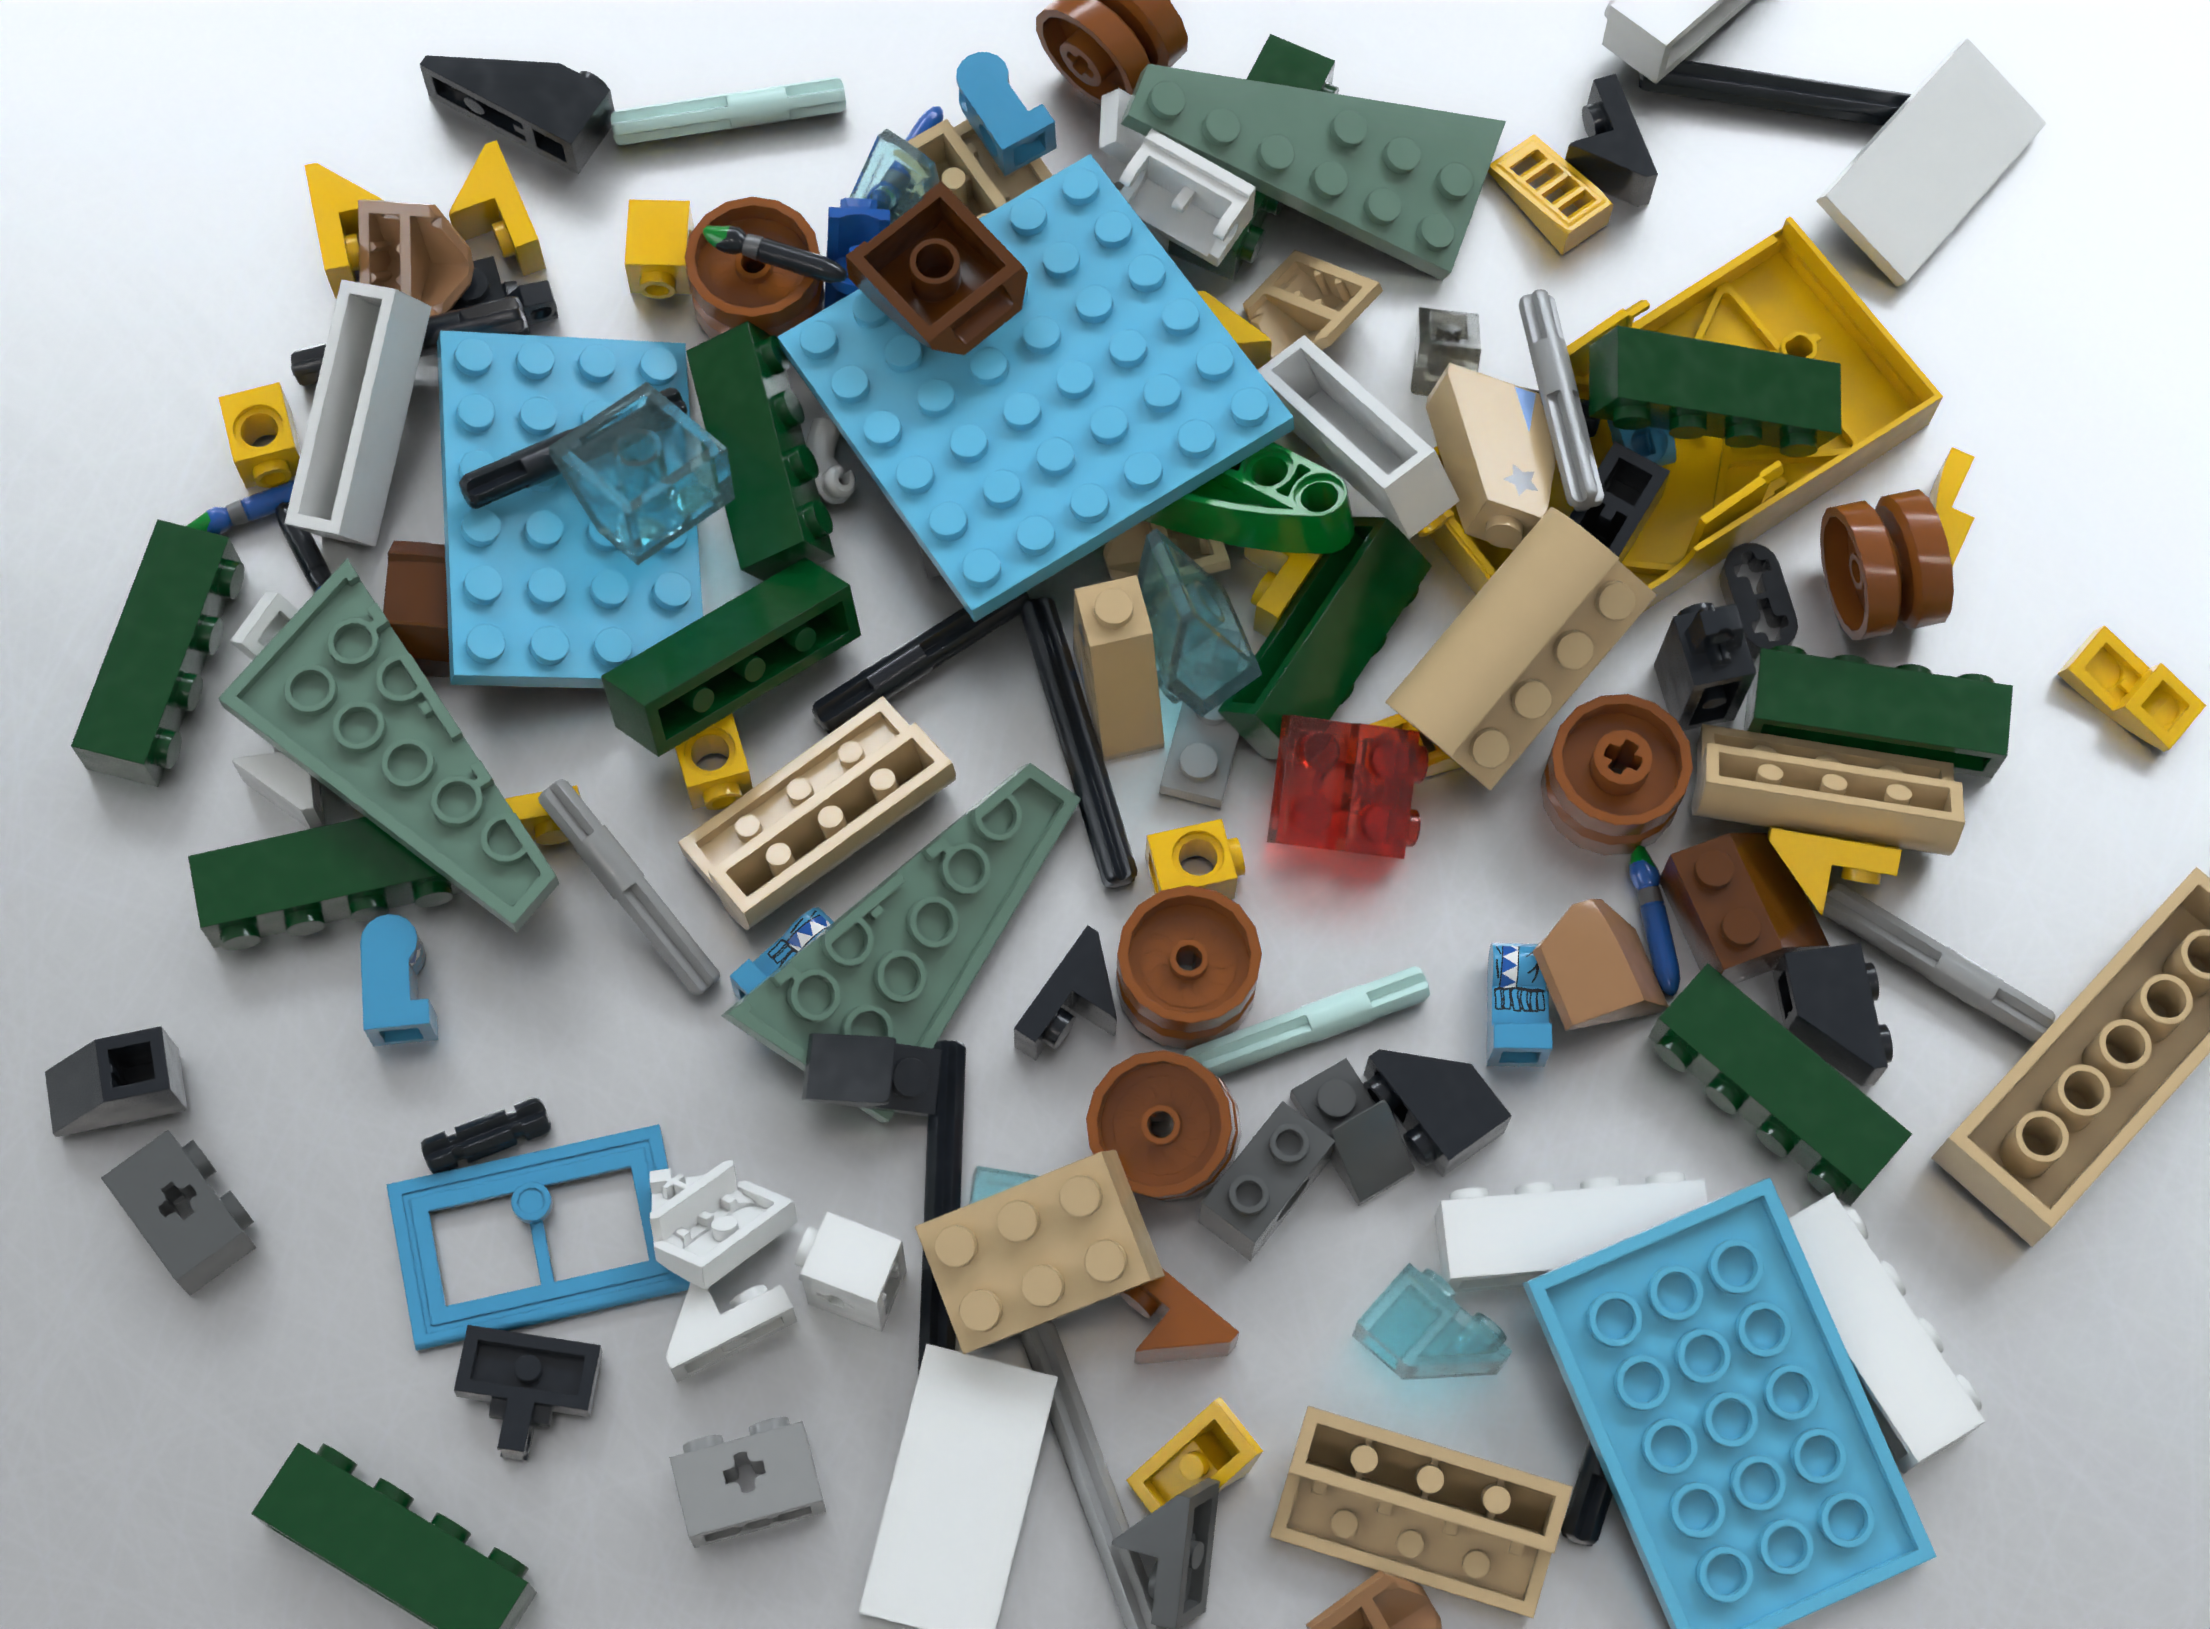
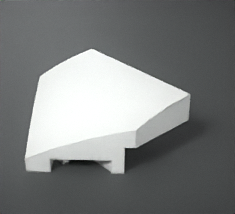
M734 1160L722 1161L721 1164L705 1175L685 1177V1175L679 1174L672 1178L671 1168L650 1171V1188L652 1193L650 1224L656 1261L683 1279L705 1290L798 1222L794 1200L747 1180L737 1181Z

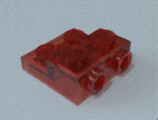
M1283 715L1267 842L1404 859L1406 847H1413L1420 833V814L1418 810L1411 809L1414 783L1420 784L1424 780L1428 769L1427 748L1419 745L1420 731L1362 723H1346L1296 715Z

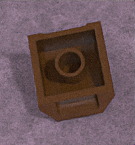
M942 181L922 195L920 202L869 242L864 241L846 255L848 278L890 319L932 350L966 355L1022 310L1028 277L1025 267Z
M394 540L387 553L388 566L383 613L425 677H450L445 544Z

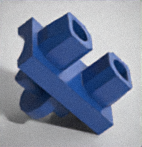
M843 198L840 200V207H829L826 257L838 262L847 272L846 255L864 241L869 242L890 225V210L877 209V201L865 198ZM848 277L845 281L825 282L824 308L831 306L859 288Z

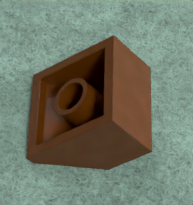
M1727 833L1670 854L1660 875V885L1700 971L1708 963L1733 985L1774 970L1784 953L1830 946L1802 887L1767 838L1768 833Z

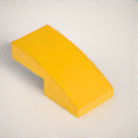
M1954 447L1951 448L1938 472L1929 496L1939 515L1947 538L1952 567L1975 519L1973 516L1952 508L1975 458Z
M2105 625L2094 630L2057 673L2075 691L2113 721L2163 752L2172 748L2207 706L2163 663L2149 668Z

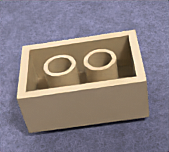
M1116 1150L1098 1152L915 1226L963 1354L982 1349L1165 1276Z

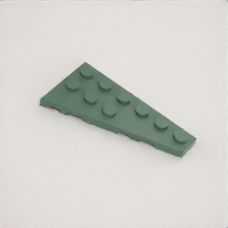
M1147 64L1140 73L1121 121V125L1144 136L1153 129L1256 187L1257 191L1441 281L1452 272L1506 123L1503 120L1154 64Z
M347 558L218 699L225 710L517 933L559 885L557 876L516 813L512 811L491 775L481 760L475 755L456 722L392 629L388 619L377 602L375 603Z
M1032 763L1021 766L721 1016L804 1072L809 1034L885 1036L895 1038L898 1044L934 1048L935 1043L940 1038L1081 798ZM860 1108L881 1123L890 1122L895 1113Z

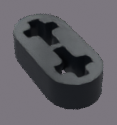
M1744 543L1734 547L1727 555L1719 575L1720 587L1726 605L1735 603L1737 606L1751 657L1756 659L1761 648L1770 649L1780 645L1791 646L1798 630L1797 617L1775 554L1766 546L1757 543ZM1742 564H1748L1751 572H1762L1756 586L1757 594H1754L1748 577H1737ZM1759 610H1763L1766 623L1770 628L1780 627L1775 641H1769L1766 633L1754 632L1761 617Z

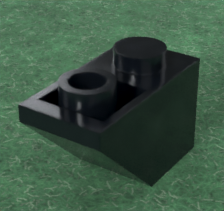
M1861 943L1784 953L1773 971L1784 1027L1823 1060L1860 1086L1875 1085L1888 1068L1887 1063L1892 1061L1893 1045L1887 1025L1878 1023L1874 1001H1877L1879 998L1878 976L1873 963H1865Z
M162 1026L95 1039L45 1071L52 1131L55 1137L187 1110L179 1049Z
M1382 1049L1377 1050L1368 1057L1363 1074L1367 1079L1363 1083L1364 1087L1375 1103L1386 1100L1392 1113L1406 1129L1407 1132L1403 1134L1404 1141L1417 1161L1425 1167L1432 1163L1442 1177L1504 1134L1512 1115L1472 1064Z

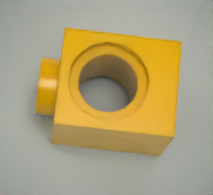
M629 199L624 265L631 293H641L644 296L655 299L669 298L674 294H691L684 258L689 236L694 230L690 201Z
M280 382L218 397L233 461L246 489L255 486L262 488L276 487L288 482L291 477L296 476L301 448L292 411ZM262 436H276L275 439L266 446H252L253 443Z
M732 713L675 747L692 810L706 807L708 810L725 809L753 789L749 768ZM711 753H719L728 758L727 762L716 770L707 771L697 766L702 757Z
M1222 819L1147 835L1145 859L1155 894L1161 890L1190 885L1216 890L1229 899H1235L1237 876L1245 875V863L1238 838L1227 839ZM1200 856L1210 861L1214 869L1205 875L1197 876L1186 872L1180 864L1186 858Z

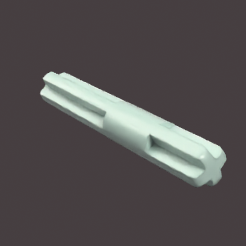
M831 77L620 109L611 113L610 120L616 144L624 146L841 113L846 109V97L841 78Z
M1414 966L1192 1047L1185 1052L1184 1056L1192 1057L1216 1076L1220 1077L1424 1002L1430 996L1429 985L1422 970Z

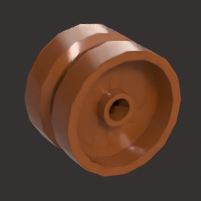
M1053 0L1036 16L1037 35L1044 51L1056 69L1075 89L1100 106L1102 95L1118 88L1132 95L1140 73L1147 64L1172 67L1187 52L1188 35L1182 18L1170 0Z
M747 197L727 201L708 212L691 232L684 258L696 320L710 339L746 321H749L771 336L775 335L778 337L822 311L825 294L823 281L768 265L759 260L756 261L742 255V253L735 255L723 253L707 242L703 234V228L706 226H737L747 234L762 236L765 239L769 238L820 255L816 234L798 211L778 200Z
M1920 489L1881 496L1875 509L1865 500L1826 509L1822 517L1820 532L1822 567L1834 613L1844 632L1852 640H1864L1891 634L1898 621L1906 629H1916L1946 622L1951 613L1953 603V568L1942 523L1929 497Z
M1629 694L1599 696L1576 707L1560 725L1541 779L1543 807L1556 830L1577 847L1601 855L1632 854L1637 846L1646 847L1655 843L1672 823L1678 806L1681 804L1693 770L1690 742L1677 720L1655 702Z
M1190 885L1161 890L1139 904L1122 928L1116 970V987L1121 1008L1135 1028L1160 1045L1190 1049L1236 1031L1253 1006L1262 951L1255 925L1242 907L1216 890ZM1180 966H1192V970H1185Z
M1166 1050L1138 1053L1112 1067L1093 1091L1086 1117L1089 1147L1093 1155L1101 1151L1116 1150L1132 1192L1162 1201L1193 1198L1216 1185L1234 1162L1241 1138L1238 1105L1225 1082L1192 1057ZM1165 1113H1168L1173 1119L1174 1127L1168 1136L1162 1138L1152 1133L1151 1127L1153 1122L1163 1121Z

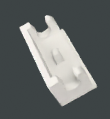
M1153 129L1146 135L1145 141L1128 163L1119 179V182L1124 185L1120 193L1147 228L1216 267L1220 265L1253 218L1255 186Z

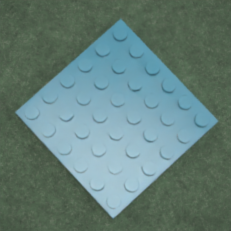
M1091 154L979 218L984 226L1025 267L1028 277L1022 310L966 355L932 350L882 312L860 289L778 336L781 350L974 622L1294 430L1293 415Z

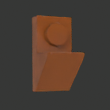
M1164 1269V1277L1120 1294L1142 1316L1150 1319L1156 1313L1162 1318L1136 1349L1134 1363L1136 1364L1228 1356L1236 1347L1239 1331Z

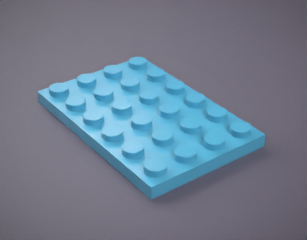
M440 330L437 340L450 685L604 688L601 678L603 674L703 617L686 344ZM669 387L677 389L686 404L687 415L680 422L478 509L469 507L460 491L459 481L465 474Z
M1771 1178L1760 1180L1522 1283L1670 1629H1778L1937 1557Z

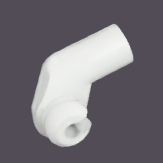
M814 418L807 437L806 446L814 455L818 465L819 475L815 478L820 500L831 504L843 503L856 488L855 474L852 470L846 472L842 465L834 458L841 433L832 420Z

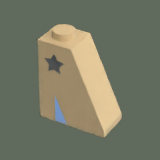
M1449 362L1427 397L1426 410L1446 474L1460 500L1456 503L1464 533L1488 541L1496 547L1515 550L1548 511L1556 456L1540 394Z
M1137 575L1074 589L1073 650L1104 761L1164 748L1165 742L1153 632Z

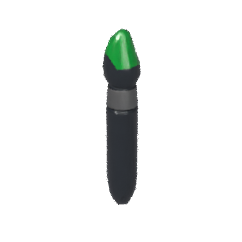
M706 226L703 228V234L707 242L723 253L732 255L742 253V255L756 261L759 260L762 263L828 283L845 281L848 277L845 268L832 259L769 238L765 239L762 236L747 234L740 227Z

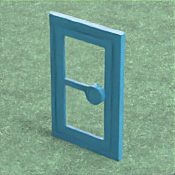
M660 1125L386 1184L416 1351L464 1341L468 1325L509 1331L687 1291L690 1282L658 1263L654 1251L650 1224V1212H652L650 1171L669 1168ZM631 1168L649 1261L555 1282L543 1222L550 1214L553 1206L552 1197L546 1187ZM513 1194L511 1206L515 1215L521 1221L530 1223L541 1285L446 1306L430 1212Z

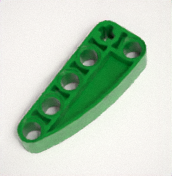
M1275 442L1144 520L1148 523L1196 538L1215 540L1238 547L1289 553H1334L1342 550L1350 543L1355 530L1348 490L1344 480L1336 473Z

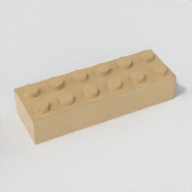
M2196 867L1931 1157L2032 1247L2057 1224L2210 1053V878Z

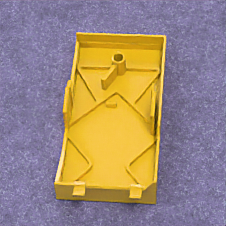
M1791 216L1786 218L1780 230L1637 321L1633 322L1634 318L1650 307V303L1647 300H1640L1626 310L1622 308L1567 346L1579 398L1589 400V346L1618 325L1841 364L1842 434L1817 448L1815 454L1804 457H1790L1781 454L1780 448L1765 445L1750 448H1734L1727 446L1725 439L1709 436L1695 439L1674 438L1676 462L1662 466L1670 471L1663 496L1632 548L1622 561L1626 568L1657 594L1643 612L1724 560L1734 547L1750 543L1928 426L1943 398V395ZM1600 419L1595 436L1590 437L1597 469L1613 445L1607 420ZM1436 446V447H1434L1433 449L1436 451V453H1437V455H1438V457H1439V459H1440V461H1441V463H1442V465H1443V462H1442V459H1441V455H1440L1438 446ZM1556 460L1548 510L1550 507H1553L1569 517L1574 507L1567 503ZM1456 504L1417 533L1419 537L1429 535L1475 594L1481 590L1514 551L1509 548L1496 547L1488 541L1465 534Z

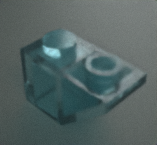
M1408 1263L1357 1321L1352 1334L1357 1341L1402 1380L1497 1375L1512 1353V1350L1504 1344L1507 1336L1495 1322L1479 1312L1472 1317L1453 1300L1456 1296L1455 1291L1440 1275L1428 1268L1421 1273L1411 1263Z

